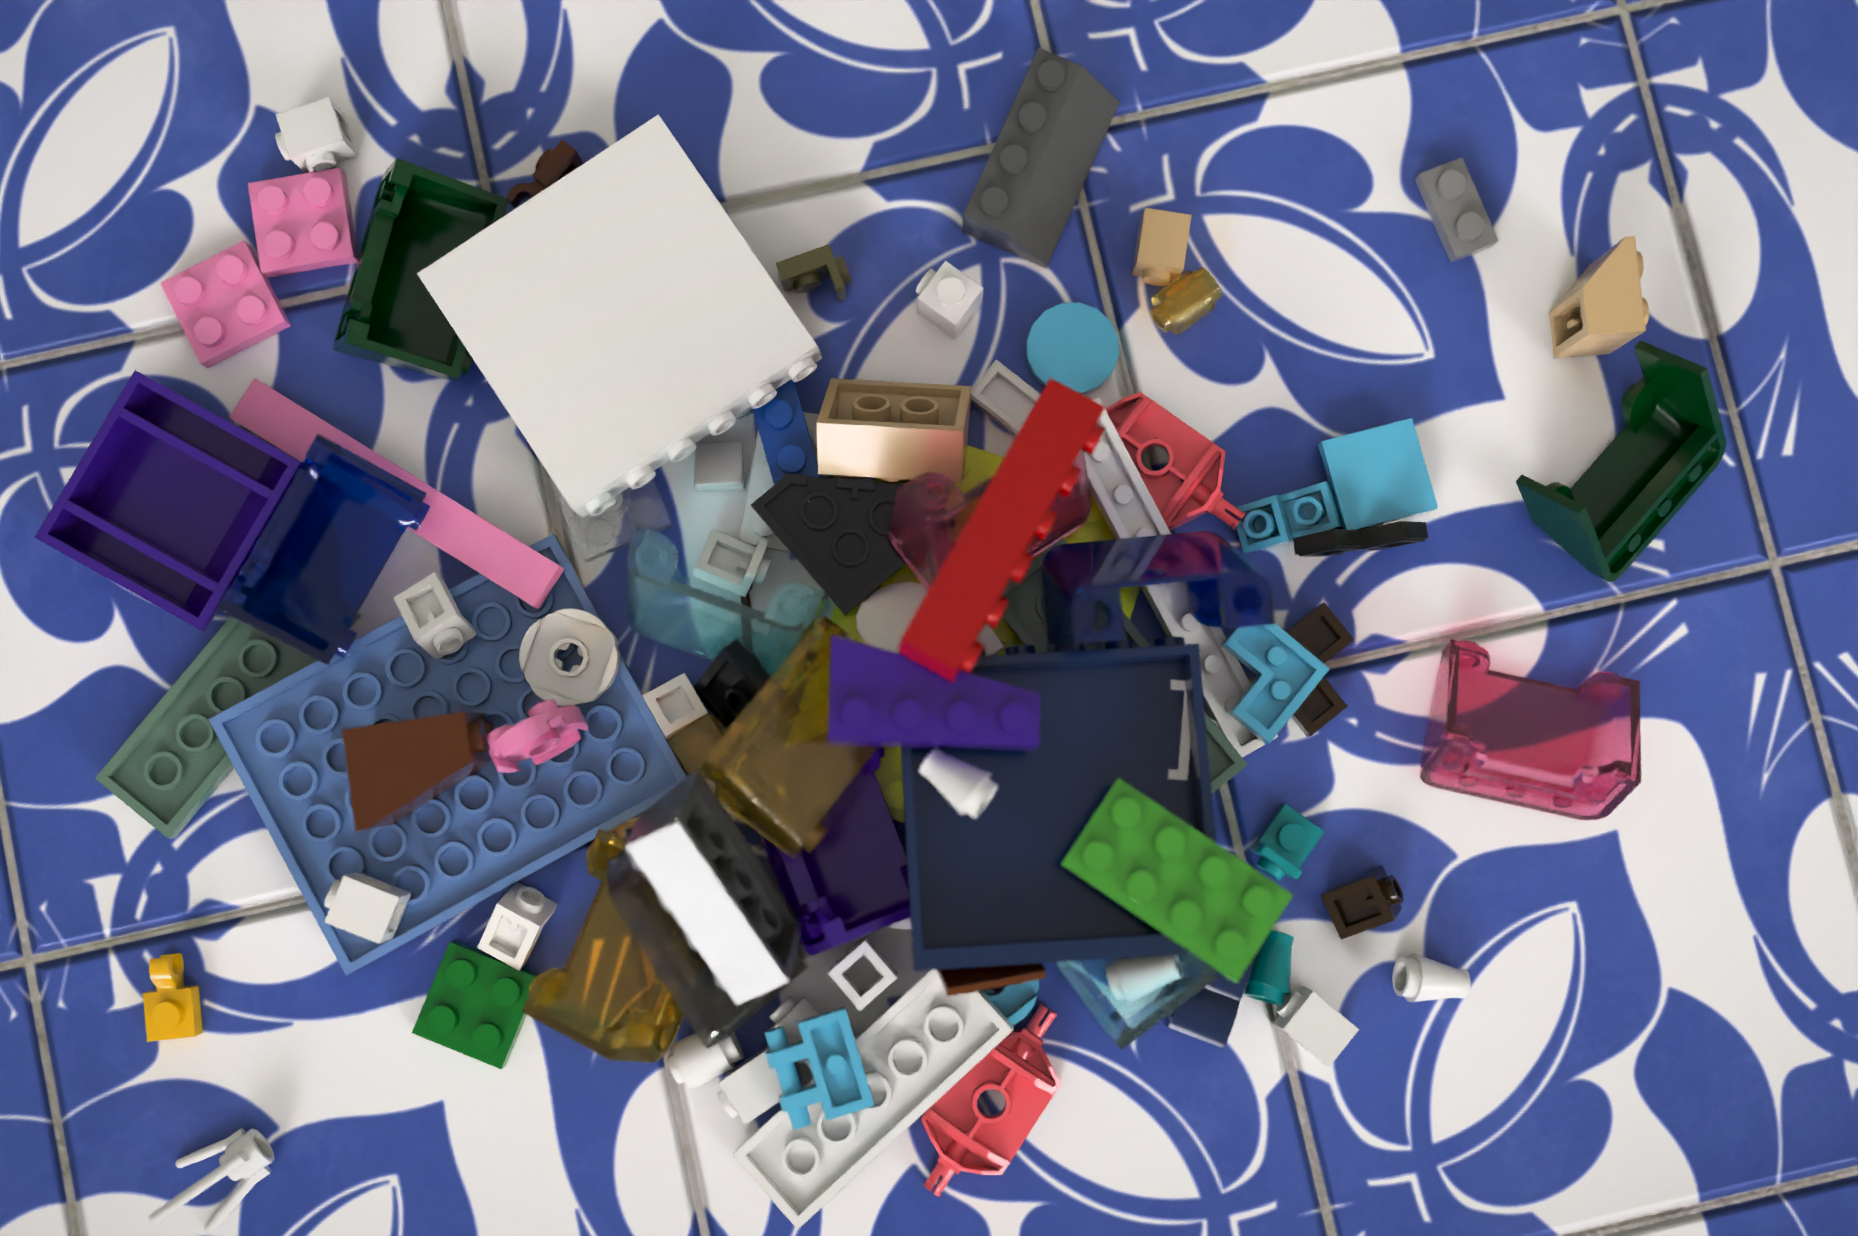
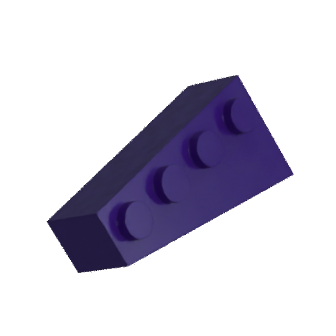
M832 635L830 643L827 745L1032 751L1040 746V693L962 671L959 672L953 683L901 654Z

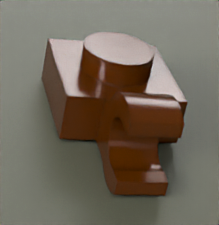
M561 140L554 149L546 150L536 163V171L532 175L535 181L517 184L508 192L507 199H509L510 205L514 208L517 207L522 199L534 197L584 164L578 152L564 140Z

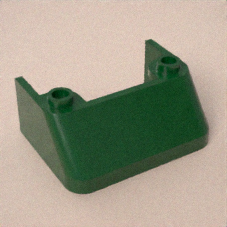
M1641 340L1634 348L1643 377L1637 384L1631 385L1626 390L1621 401L1626 426L1571 489L1560 482H1553L1544 486L1524 475H1521L1516 480L1533 523L1589 572L1607 582L1615 581L1623 575L1715 470L1726 449V437L1708 369Z

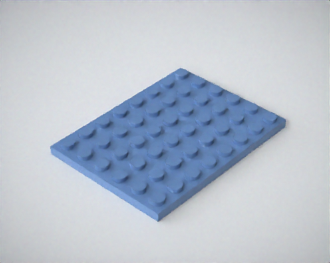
M551 534L529 546L564 568L563 573L540 609L531 606L479 573L449 589L461 615L473 626L476 632L475 637L464 643L454 653L447 654L440 659H434L414 641L401 615L208 719L346 976L650 809L688 776L670 742L665 738L642 697L641 689L620 653L619 669L609 689L601 694L597 700L577 705L589 728L587 731L578 729L581 739L571 748L536 766L531 758L519 761L517 763L521 770L513 773L498 772L493 761H491L396 823L389 826L355 831L343 729L464 711L486 713L487 722L493 721L495 729L509 724L514 726L529 718L528 711L532 707L545 701L531 689L519 662L520 646L530 626L548 614L562 609L583 610L602 620L555 534ZM571 644L568 650L560 649L557 653V659L564 662L562 670L570 672L573 665L580 666L583 661V657L578 654V646L576 644ZM360 872L412 893L393 939L378 944L324 922L329 908L324 906L325 899L335 880H342L346 874Z

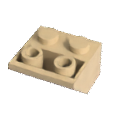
M1635 236L1624 237L1591 263L1549 312L1554 358L1610 354L1646 331L1645 326L1649 320V306L1646 299L1642 298L1640 279L1643 274L1644 263L1641 253L1636 250Z

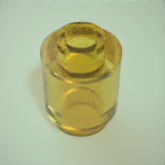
M1200 267L1194 272L1188 270L1151 298L1153 308L1150 310V315L1163 332L1167 333L1171 330L1174 334L1180 335L1216 308L1215 302L1222 298V292L1215 279L1204 268Z

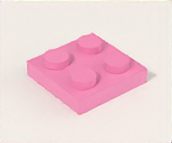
M340 167L248 183L260 270L267 278L357 262L358 252L345 172Z
M242 241L160 283L200 364L206 368L291 326L269 280L261 273L260 263L251 245L246 241Z

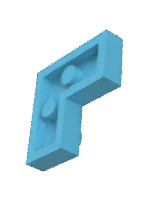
M1256 607L1248 611L1221 644L1223 648L1258 676L1229 711V714L1265 744L1271 743L1330 669Z

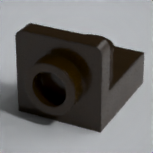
M1382 865L1372 868L1370 873L1365 876L1324 890L1321 894L1341 940L1394 921L1402 909L1400 903L1404 902L1403 893L1398 881L1393 875L1387 876Z

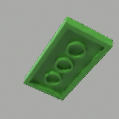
M1120 778L1116 779L1060 864L1234 983L1239 981L1293 897V894Z

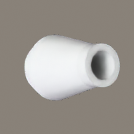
M937 747L929 753L919 769V773L933 784L960 815L967 813L974 819L983 812L998 789V784L990 779L991 773L945 754Z
M1415 953L1410 954L1408 957H1399L1393 968V989L1396 995L1405 997L1408 1002L1446 998L1464 999L1470 991L1471 980L1467 970L1457 969Z
M1178 954L1116 958L1115 961L1106 963L1108 983L1117 1001L1127 999L1130 1003H1133L1162 986L1183 978L1182 964Z

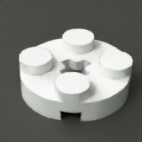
M562 609L548 614L530 626L520 646L519 662L527 682L537 696L545 701L554 699L561 706H577L597 700L601 694L609 689L619 669L620 653L616 636L601 619L583 610ZM571 644H576L578 646V654L583 657V661L580 666L573 665L571 671L566 672L562 670L564 662L557 659V653L560 649L568 650Z

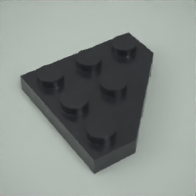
M786 474L751 504L752 509L845 616L955 522L924 484H896L875 482L874 480L833 479Z

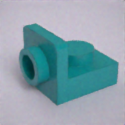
M1282 803L1249 850L1260 857L1256 865L1276 880L1280 881L1284 875L1297 880L1302 874L1299 868L1325 831L1286 803Z

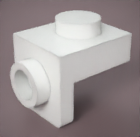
M711 529L692 576L746 597L752 582L762 584L772 558L764 555L769 539L760 537L755 547Z

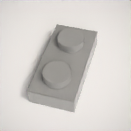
M1462 157L1422 172L1417 176L1415 182L1450 263L1491 248L1498 242V238Z

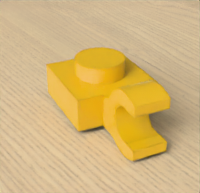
M182 953L160 955V958L150 959V977L157 989L143 993L147 1042L196 1037L202 1034L199 985L184 986V961Z

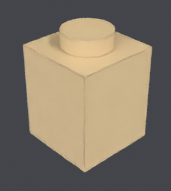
M1145 208L1139 222L1131 276L1142 277L1144 283L1154 286H1166L1170 282L1177 283L1184 270L1192 215Z

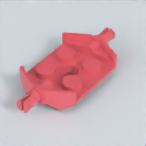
M1141 392L1125 397L1105 409L1169 531L1205 513L1209 515L1212 513L1233 530L1237 527L1239 521L1243 519L1246 513L1223 498L1224 493L1220 491L1226 451ZM1149 447H1160L1167 452L1169 462L1163 469L1151 471L1142 464L1141 455Z
M1040 1003L1026 1027H1022L1021 1030L1014 1029L921 1115L924 1128L939 1154L938 1163L923 1183L927 1190L931 1191L933 1188V1194L940 1197L954 1173L959 1174L960 1171L980 1175H1002L1061 1084L1042 1048L1044 1043L1042 1037L1055 1017H1057L1054 1011L1048 1010L1045 1005ZM996 1089L1005 1097V1106L996 1115H986L977 1107L978 1097L985 1090Z

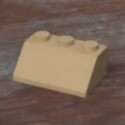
M831 378L817 420L818 474L849 479L856 476L877 477L888 482L910 479L927 480L936 485H945L951 482L962 483L967 455L971 386Z

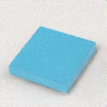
M1412 418L1324 440L1318 444L1327 479L1330 482L1342 523V530H1361L1438 509Z

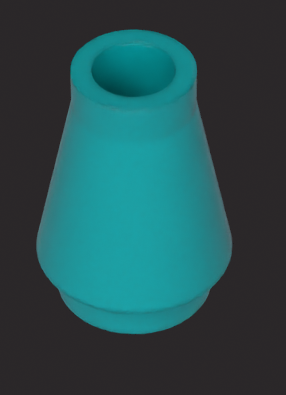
M1270 931L1256 953L1244 995L1262 1002L1283 1005L1285 995H1290L1293 936L1279 931Z

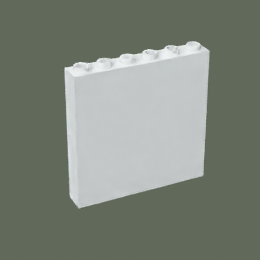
M659 114L417 273L571 509L583 518L588 514L590 516H597L605 512L616 502L615 496L629 487L637 489L644 486L655 477L656 472L654 470L669 460L678 462L686 458L696 449V442L710 433L715 436L725 432L737 421L735 416L750 406L756 409L767 404L776 396L777 388L791 379L793 382H797L806 378L817 368L816 362L822 359L817 344Z

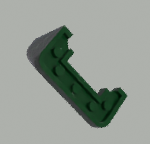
M396 158L384 172L375 195L336 332L333 350L453 381L459 379L460 373L466 375L473 358L417 273L505 216L509 199Z

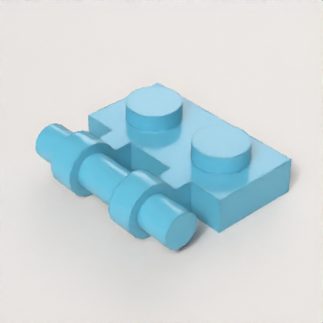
M845 1006L799 1020L798 1026L802 1041L788 1044L783 1026L764 1032L769 1051L765 1053L769 1068H775L782 1094L778 1096L780 1106L783 1112H788L793 1130L806 1127L812 1123L807 1108L811 1104L821 1102L826 1121L874 1106ZM808 1058L815 1084L801 1087L794 1062Z

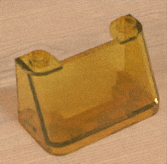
M826 616L814 625L719 739L705 758L700 769L702 776L721 804L794 860L803 849L811 853L817 847L828 831V828L822 825L827 812L879 748L873 746L827 745L831 636L854 640L840 626Z
M599 829L595 840L589 846L586 854L587 870L591 876L601 880L599 888L565 968H550L539 974L532 981L529 988V996L522 1012L609 1060L653 1063L660 1060L670 1049L706 962L686 953L689 945L685 939L682 927L671 912H667L662 908L654 887L644 873L637 871L631 864L627 849L625 848L628 838Z

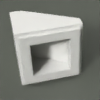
M742 441L695 444L694 486L698 491L745 489Z

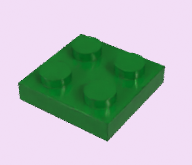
M456 940L450 941L412 1033L502 1069L508 1062L543 976L525 968H521L519 971L488 953Z

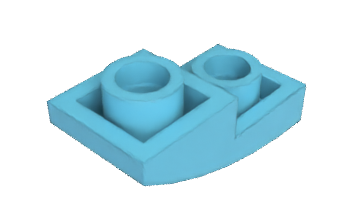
M1327 481L1236 507L1246 513L1236 527L1244 554L1293 542V538L1342 528L1330 482Z

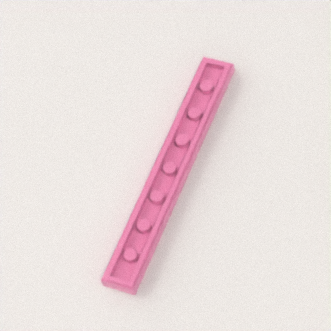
M256 378L229 416L235 422L285 453L300 460L309 468L537 609H540L564 571V568Z

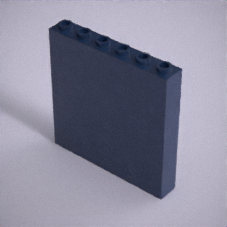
M1163 637L1154 639V646L1135 647L1134 640L1122 639L1105 642V649L1085 650V643L1082 642L1055 645V652L1036 653L1035 646L1033 645L1006 647V655L986 656L985 649H983L977 663L969 674L1040 693V746L1032 751L938 748L945 754L991 773L990 779L998 784L995 795L983 812L975 819L967 813L960 815L933 784L919 773L923 761L934 748L900 747L914 971L1191 954L1060 864L1117 778H1120L1215 842L1199 644L1185 645L1184 637ZM1171 680L1185 681L1190 734L1188 781L1168 779L1169 769L1178 770L1184 703V691L1172 690Z

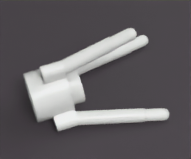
M241 1128L226 1139L179 1158L175 1165L177 1168H183L225 1151V1154L219 1158L221 1166L149 1216V1221L151 1223L158 1222L226 1175L233 1181L244 1178L243 1183L205 1225V1233H212L255 1184L271 1173L268 1165L275 1158L269 1142L256 1129L246 1132Z

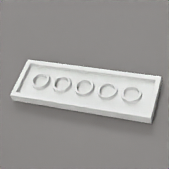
M929 970L855 1039L874 1106L826 1121L821 1102L811 1104L807 1108L812 1123L796 1130L792 1128L788 1112H783L780 1109L745 1141L732 1156L791 1223L799 1229L1014 1030V1026L981 990L968 994L947 996L937 970ZM814 1078L805 1087L815 1084Z

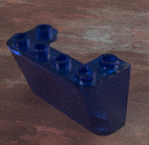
M1199 531L1062 544L1055 546L1047 552L1042 562L1049 644H1082L1125 639L1120 588L1186 581L1188 606L1191 615L1198 623L1204 626L1230 629L1275 624L1272 591L1268 581L1234 547L1215 532ZM1095 601L1104 603L1110 613L1107 626L1099 631H1092L1096 624Z

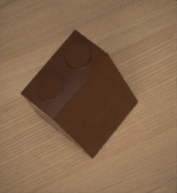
M464 711L343 729L355 831L389 826L396 823L490 763L492 759L488 752L490 747L486 736L495 730L493 721L487 722L486 713Z

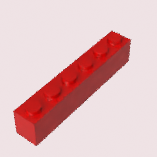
M1052 378L1048 380L900 639L899 654L953 683L961 669L971 673L985 647L984 644L977 641L986 624L993 628H996L1010 602V600L1002 596L1011 580L1018 584L1023 580L1035 557L1027 553L1035 536L1045 540L1059 514L1051 509L1059 493L1067 498L1069 497L1082 473L1081 469L1075 467L1083 451L1092 455L1101 440L1106 428L1098 423L1105 406Z

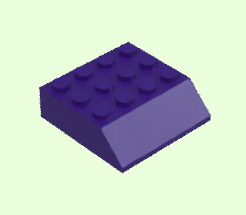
M135 370L34 538L197 629L206 631L304 463Z

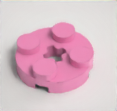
M546 700L528 711L529 718L514 726L512 724L504 725L490 732L486 736L490 747L488 752L497 771L501 773L520 771L521 769L517 762L531 758L536 766L558 756L575 745L581 739L578 729L587 731L589 728L580 708L573 705L559 707L556 700Z

